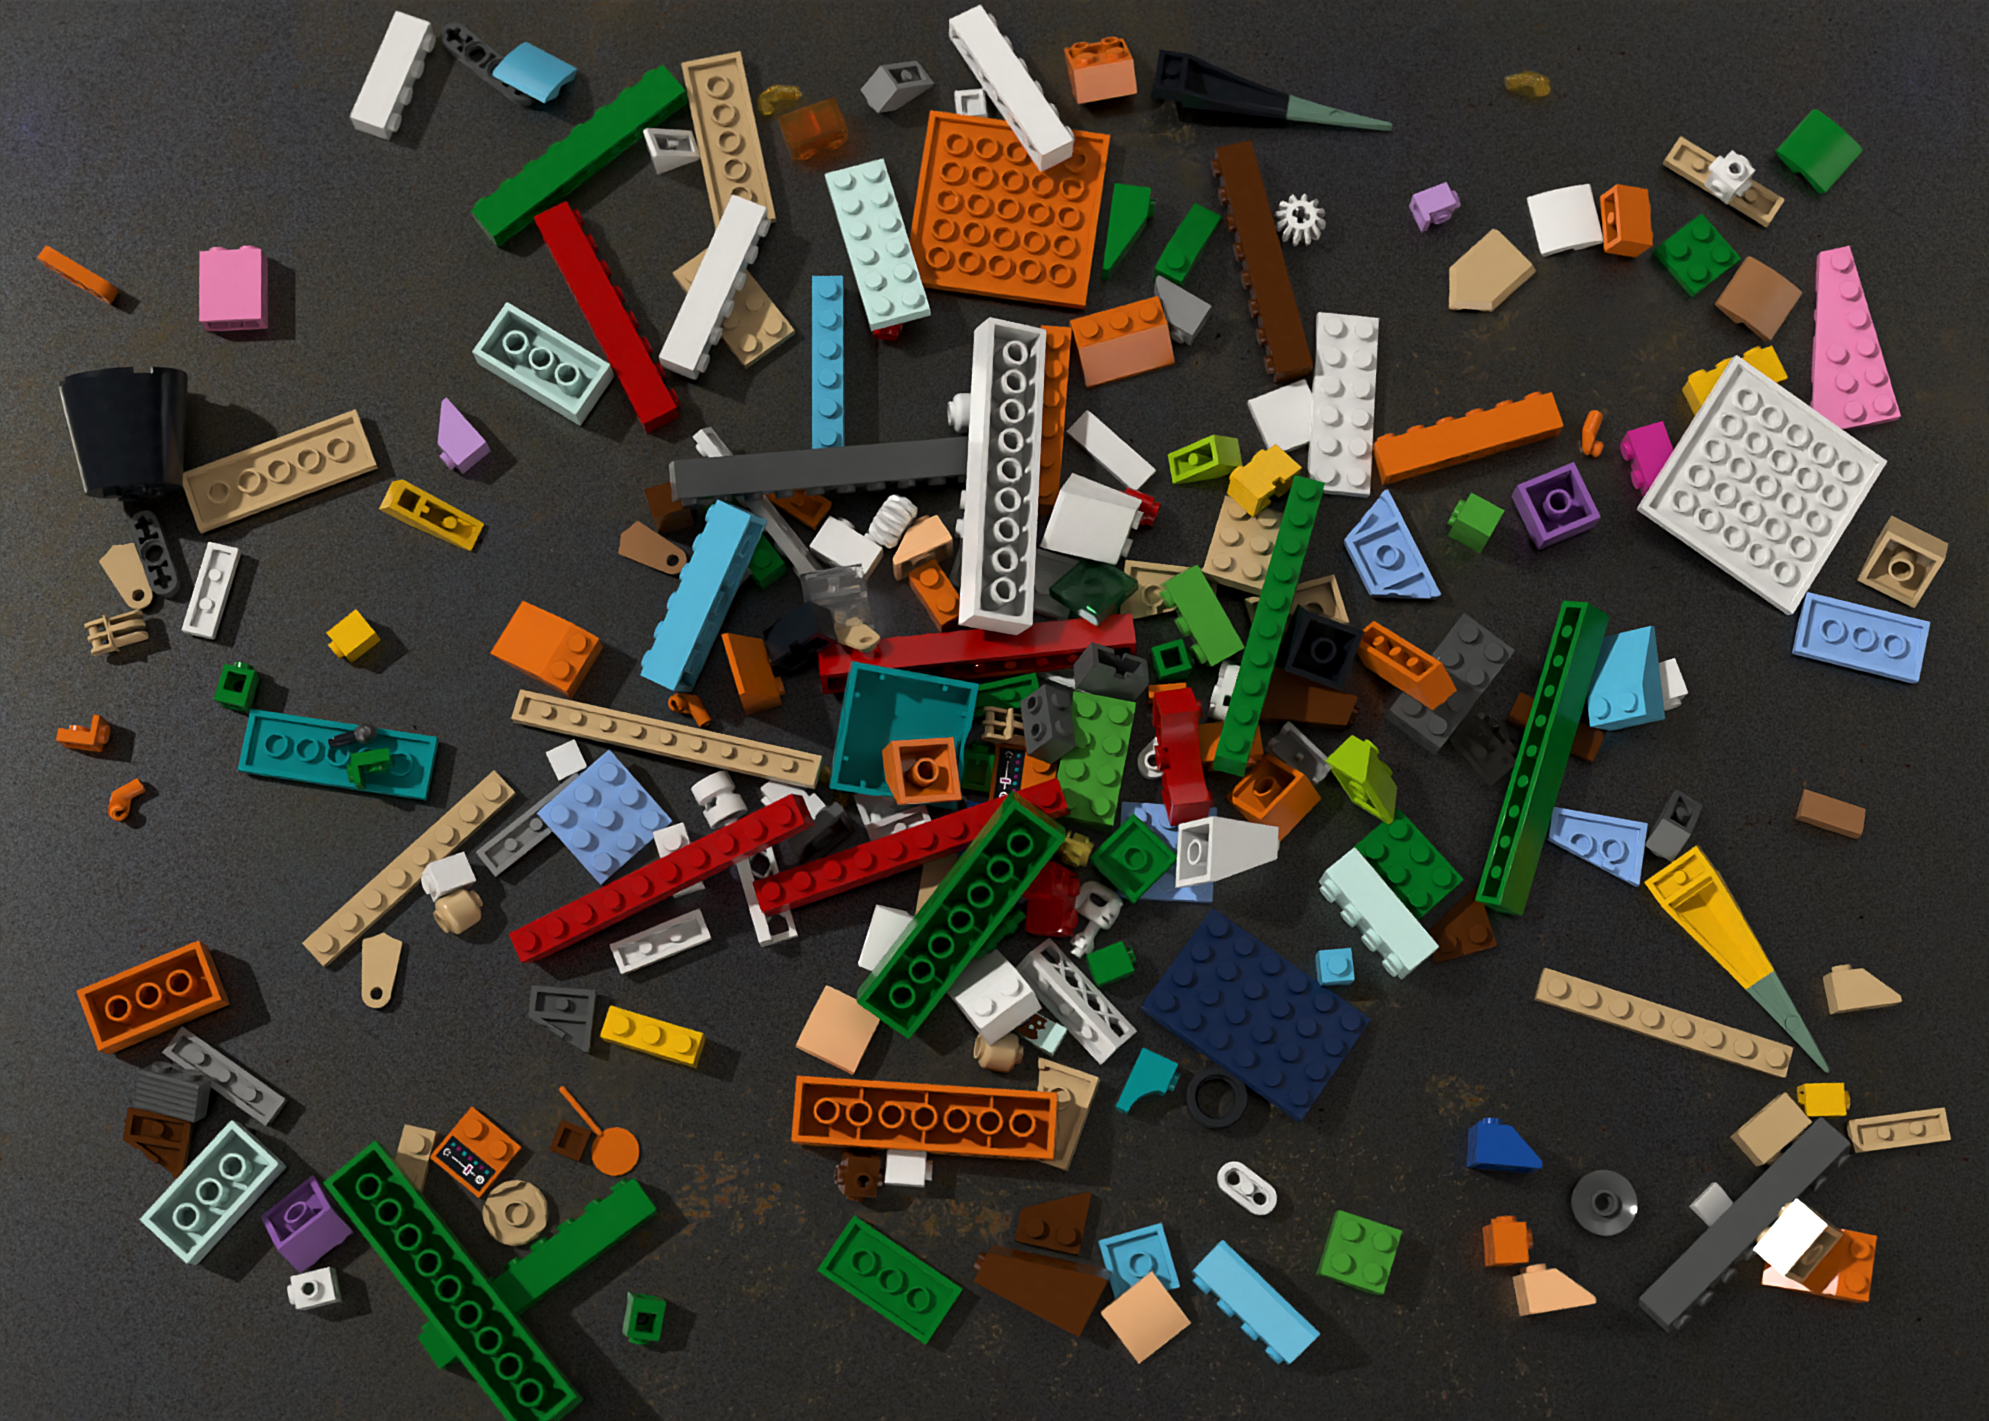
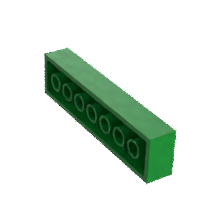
M1012 790L857 990V1003L907 1039H910L1066 839L1065 828Z

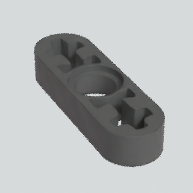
M146 510L139 511L131 518L130 529L149 586L159 597L170 598L179 591L181 582L162 524L152 512ZM148 520L150 523H153L149 526V531L154 539L148 540L146 533L139 529L143 526L142 521ZM152 547H161L163 549L162 558L157 562L148 561V551ZM159 569H162L164 575L171 580L168 582V588L166 589L158 585L162 582L160 573L157 571Z

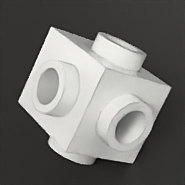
M1732 150L1725 158L1720 155L1710 165L1708 170L1711 174L1704 185L1723 202L1728 204L1736 195L1742 197L1752 186L1753 183L1750 181V178L1755 169L1746 157L1738 155Z

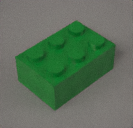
M1399 808L1394 812V821L1388 825L1382 822L1355 846L1417 921L1422 919L1464 880Z

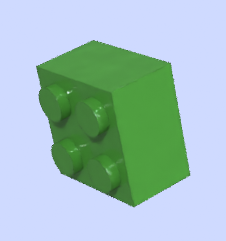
M1338 1210L1334 1214L1316 1275L1377 1296L1383 1295L1402 1230Z

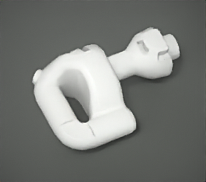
M1085 882L1080 887V893L1076 897L1075 910L1090 921L1083 932L1074 935L1069 941L1073 945L1070 953L1081 959L1084 953H1092L1094 937L1100 928L1104 930L1110 929L1119 915L1121 906H1123V900L1120 899L1119 895L1100 882ZM1094 893L1108 903L1105 906L1099 907L1092 902L1090 894Z

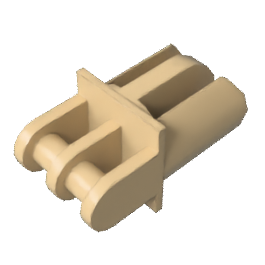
M142 609L110 618L102 615L103 618L84 624L85 629L89 630L90 633L87 639L93 645L91 654L94 656L115 650L120 652L119 647L149 639L148 632L144 631L146 624L142 620ZM105 626L106 631L99 632L98 628ZM109 640V644L102 645L101 641Z
M992 706L982 708V713L985 714V720L982 721L985 732L981 735V740L993 742L995 746L1007 743L1026 747L1022 714L1013 713V708L1002 709Z

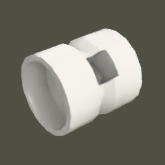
M727 770L711 774L691 788L699 806L706 807L703 814L711 829L721 828L725 826L724 821L733 818L739 819L748 811L740 794L733 793L735 785Z

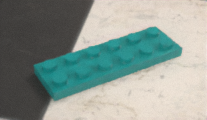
M250 709L238 771L247 774L359 790L354 785V782L350 783L348 779L347 764H351L350 754L389 748L394 753L396 766L387 767L388 771L380 774H369L368 771H364L366 789L359 791L427 801L439 739L434 736L376 728L377 737L371 744H359L357 742L340 748H330L328 739L353 731L359 725Z

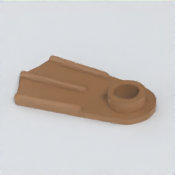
M636 521L630 528L621 533L618 554L669 575L681 573L683 566L687 563V556L682 549L639 521ZM670 558H679L678 564L676 566H669L668 561Z

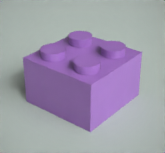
M1574 462L1517 485L1511 495L1537 551L1594 528L1601 518Z

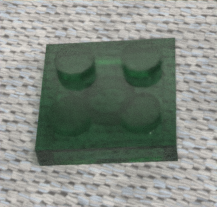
M1083 558L1049 588V595L1090 623L1098 626L1138 590V581L1110 563Z

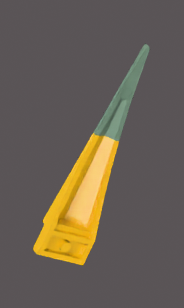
M1696 845L1646 880L1644 883L1662 908L1751 994L1824 1072L1829 1073V1065L1719 870H1716L1700 846Z

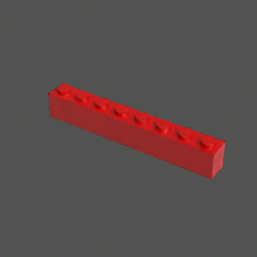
M567 201L534 216L542 238L646 433L679 418L677 407L681 405L680 400L673 388L667 390L663 382L667 377L660 363L653 364L649 356L653 353V350L645 336L639 338L635 330L639 328V324L633 312L629 311L626 313L621 303L626 300L619 286L612 287L608 280V277L612 276L609 267L604 259L598 261L594 253L598 251L597 245L591 234L584 235L581 226L585 224L577 208L571 210Z

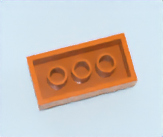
M199 940L76 991L97 1049L107 1055L230 1005L210 950L206 944Z

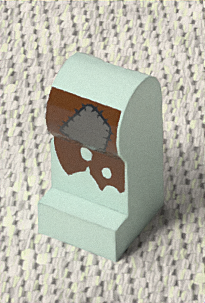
M1035 1013L1014 1028L1012 1032L1048 1056L1053 1057L1067 1034V1028Z

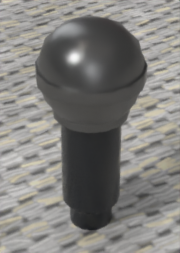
M364 722L353 731L328 739L330 748H340L357 742L359 744H371L377 737V730L373 724Z

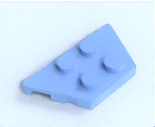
M1389 490L1383 491L1379 499L1366 512L1361 521L1353 528L1343 542L1370 597L1430 600L1440 598L1441 593Z

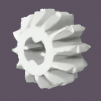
M1292 194L1289 197V203L1285 201L1280 202V211L1275 212L1274 220L1278 222L1275 224L1276 231L1283 232L1281 237L1283 242L1291 238L1293 239L1292 245L1294 247L1298 245L1299 240H1302L1308 246L1310 245L1311 238L1315 240L1320 238V230L1325 228L1326 221L1322 219L1325 215L1324 209L1317 208V199L1309 203L1307 202V195L1304 194L1301 200L1298 201ZM1297 218H1302L1303 223H1298Z
M898 494L889 496L873 518L874 520L869 528V535L875 539L874 541L889 549L897 546L916 518L917 507L912 504V501Z

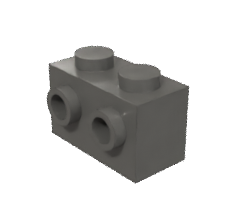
M1044 684L1020 702L1027 756L1052 764L1076 747L1069 693Z

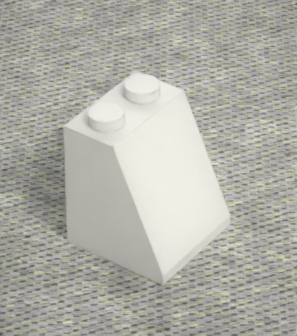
M1072 473L1059 492L1040 547L1116 565L1121 556H1128L1133 540L1128 537L1131 529L1137 530L1144 512L1139 511L1142 500Z
M1215 816L1179 824L1175 888L1215 882L1276 860L1280 846L1278 838L1279 827Z

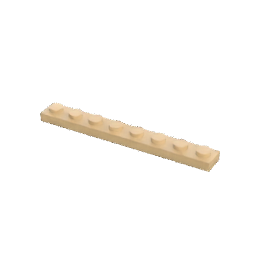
M493 770L302 944L326 968L421 882L422 872L429 863L449 857L517 794Z
M1544 968L1534 999L1779 1079H1785L1794 1048L1548 968Z

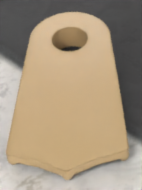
M134 543L113 545L99 560L101 566L129 607L136 610L146 608L152 602L153 590L149 586L136 545ZM144 592V598L140 601H135L136 594Z
M858 618L834 624L838 638L837 643L858 649L859 652L865 653L875 650L881 640L879 634Z
M385 933L362 940V999L367 1006L375 1009L384 1007L391 999L403 946L402 941L394 939ZM381 989L383 992L382 997L378 1000L372 999L373 991Z

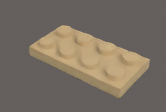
M707 249L673 272L674 278L686 293H688ZM746 269L744 272L747 274L745 284L741 291L736 290L732 299L734 301L732 313L729 318L724 317L720 326L722 328L721 338L745 369L795 335V330Z

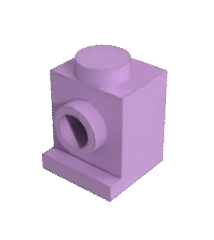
M1447 182L1414 194L1409 207L1422 233L1427 231L1430 223L1440 224L1451 218L1454 209L1460 207V200L1455 190L1451 191Z

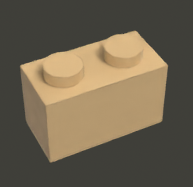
M1785 1092L1775 1097L1730 1137L1756 1167L1765 1163L1771 1166L1784 1154L1781 1149L1789 1142L1793 1145L1806 1132L1805 1128L1812 1122Z

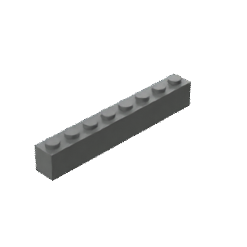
M1820 1117L1639 1298V1306L1668 1334L1674 1328L1682 1329L1692 1318V1315L1689 1313L1697 1305L1705 1306L1715 1294L1712 1290L1720 1282L1723 1284L1728 1283L1738 1271L1735 1267L1743 1259L1749 1261L1757 1254L1753 1250L1758 1244L1757 1238L1766 1228H1772L1780 1219L1778 1214L1787 1203H1793L1796 1199L1806 1203L1804 1198L1811 1191L1817 1193L1828 1181L1826 1176L1834 1168L1840 1170L1851 1158L1849 1155L1851 1142Z

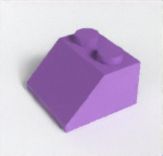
M313 1175L260 1216L277 1250L299 1273L314 1265L320 1257L334 1246L341 1244L353 1232L344 1214Z

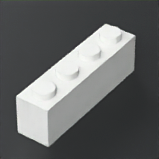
M398 11L395 12L350 115L355 129L386 140H390L392 133L398 130L401 123L400 114L404 105H408L413 95L412 86L415 79H419L423 73L425 56L427 52L430 53L435 45L436 36L430 22Z

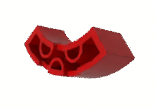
M1191 687L1154 692L1153 726L1156 727L1158 745H1154L1157 771H1162L1164 790L1161 791L1171 827L1207 818L1209 808H1212L1214 805L1212 791L1206 787L1200 756L1199 718L1203 716L1201 701L1195 699Z

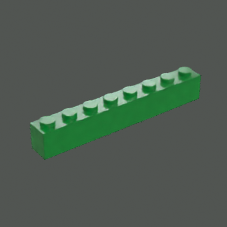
M663 64L657 69H650L643 75L640 82L633 87L630 86L622 90L615 101L609 105L601 106L595 112L594 117L586 123L576 125L571 130L569 136L561 142L556 141L551 144L546 153L539 159L529 161L518 175L504 180L499 185L497 191L490 196L480 198L471 210L475 222L497 247H500L534 221V216L547 211L644 136L643 131L646 128L657 127L687 104L688 100L685 89Z
M626 1177L611 1187L613 1193L604 1200H601L600 1197L594 1199L584 1207L585 1214L577 1220L571 1217L557 1227L559 1233L548 1240L545 1236L530 1247L532 1253L522 1260L518 1256L508 1262L503 1267L505 1272L495 1280L492 1276L488 1277L518 1316L660 1212L637 1179L632 1178L629 1181ZM430 1320L421 1327L424 1332L418 1335L417 1338L437 1367L445 1370L458 1361L459 1358Z

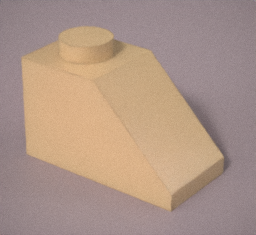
M1851 964L1832 967V972L1823 976L1830 1015L1890 1007L1902 1002L1901 995L1865 969H1852Z

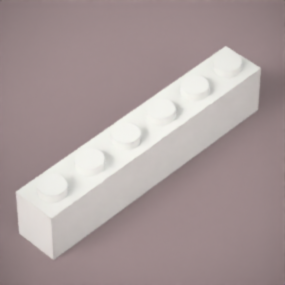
M979 5L949 19V38L1040 172L1072 157L1073 143L1075 142L1073 132L1068 126L1064 127L1059 120L1056 107L1046 101L1041 85L1038 81L1031 79L1025 62L1022 58L1018 59L1008 37L1001 35L993 15L987 14L983 7Z
M732 194L659 355L663 368L693 380L697 379L699 372H705L710 360V355L707 354L712 344L717 345L722 334L721 323L724 317L729 318L732 313L734 294L736 290L741 291L745 284L747 274L744 272L748 263L753 264L757 257L759 247L756 245L760 236L765 237L769 230L771 220L768 219L766 207Z

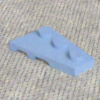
M1554 807L1548 827V841L1635 887H1638L1640 884L1648 823Z

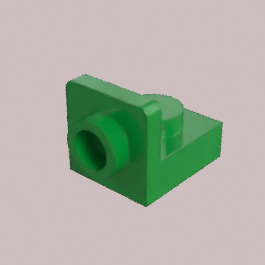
M972 741L971 745L965 744L961 789L990 793L995 758V748H991L990 744L981 741Z
M389 748L350 754L351 764H347V775L350 783L354 782V785L359 790L366 789L364 771H368L369 774L387 772V767L396 766L394 753Z

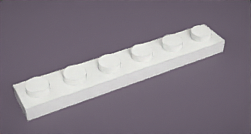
M711 427L703 428L693 436L698 443L696 448L704 458L733 456ZM763 495V500L744 501V496L736 497L743 507L749 508L752 513L768 520L763 532L768 531L775 540L773 544L776 550L782 556H787L794 564L793 570L802 581H807L811 584L826 574V571L765 495Z

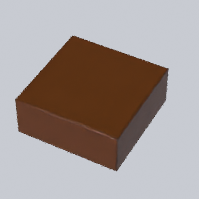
M561 1119L549 1150L581 1162L593 1132Z

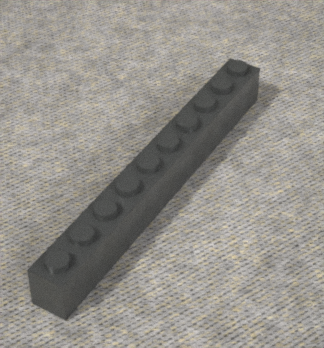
M969 436L673 460L669 464L672 501L682 502V507L701 505V500L713 499V504H716L717 500L730 503L732 502V497L744 496V501L763 500V495L775 494L776 499L794 497V492L806 491V496L825 494V489L835 488L838 494L855 492V487L867 486V491L886 489V484L897 483L898 488L915 487L917 481H927L928 486L946 484V479L957 478L958 483H966Z

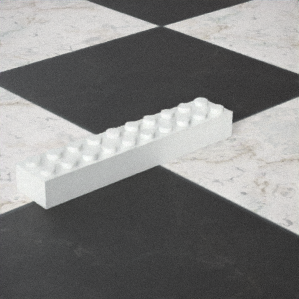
M991 317L974 330L959 625L1018 635L1031 627L1033 623L1046 329Z

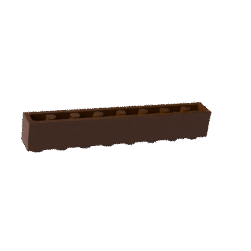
M1252 140L1217 147L1214 159L1210 161L1211 170L1214 178L1219 177L1221 187L1218 188L1219 200L1222 206H1227L1229 214L1225 217L1229 234L1234 233L1236 243L1233 244L1236 261H1241L1244 271L1241 272V280L1244 289H1249L1252 298L1248 300L1251 317H1257L1259 328H1256V335L1259 346H1265L1267 356L1264 357L1266 372L1268 375L1272 374L1275 384L1310 376L1313 362Z

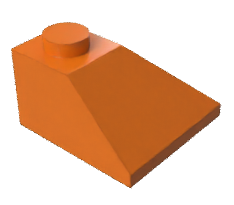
M953 737L891 741L882 750L886 783L898 805L962 800Z

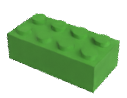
M1078 691L1073 692L1071 713L1076 747L1061 757L1057 775L1071 814L1054 819L1056 822L1112 832L1136 702Z

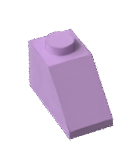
M446 397L441 403L438 445L443 453L439 457L450 470L456 467L463 475L491 450L482 436Z

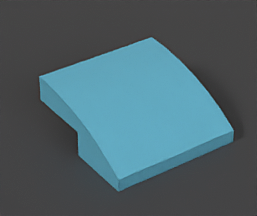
M525 42L511 51L494 69L492 76L546 103L558 97L561 86L574 80L578 69Z

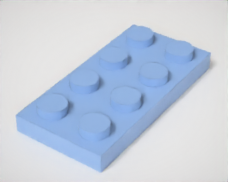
M1806 592L1803 597L1792 654L1916 684L1920 677L1930 622Z

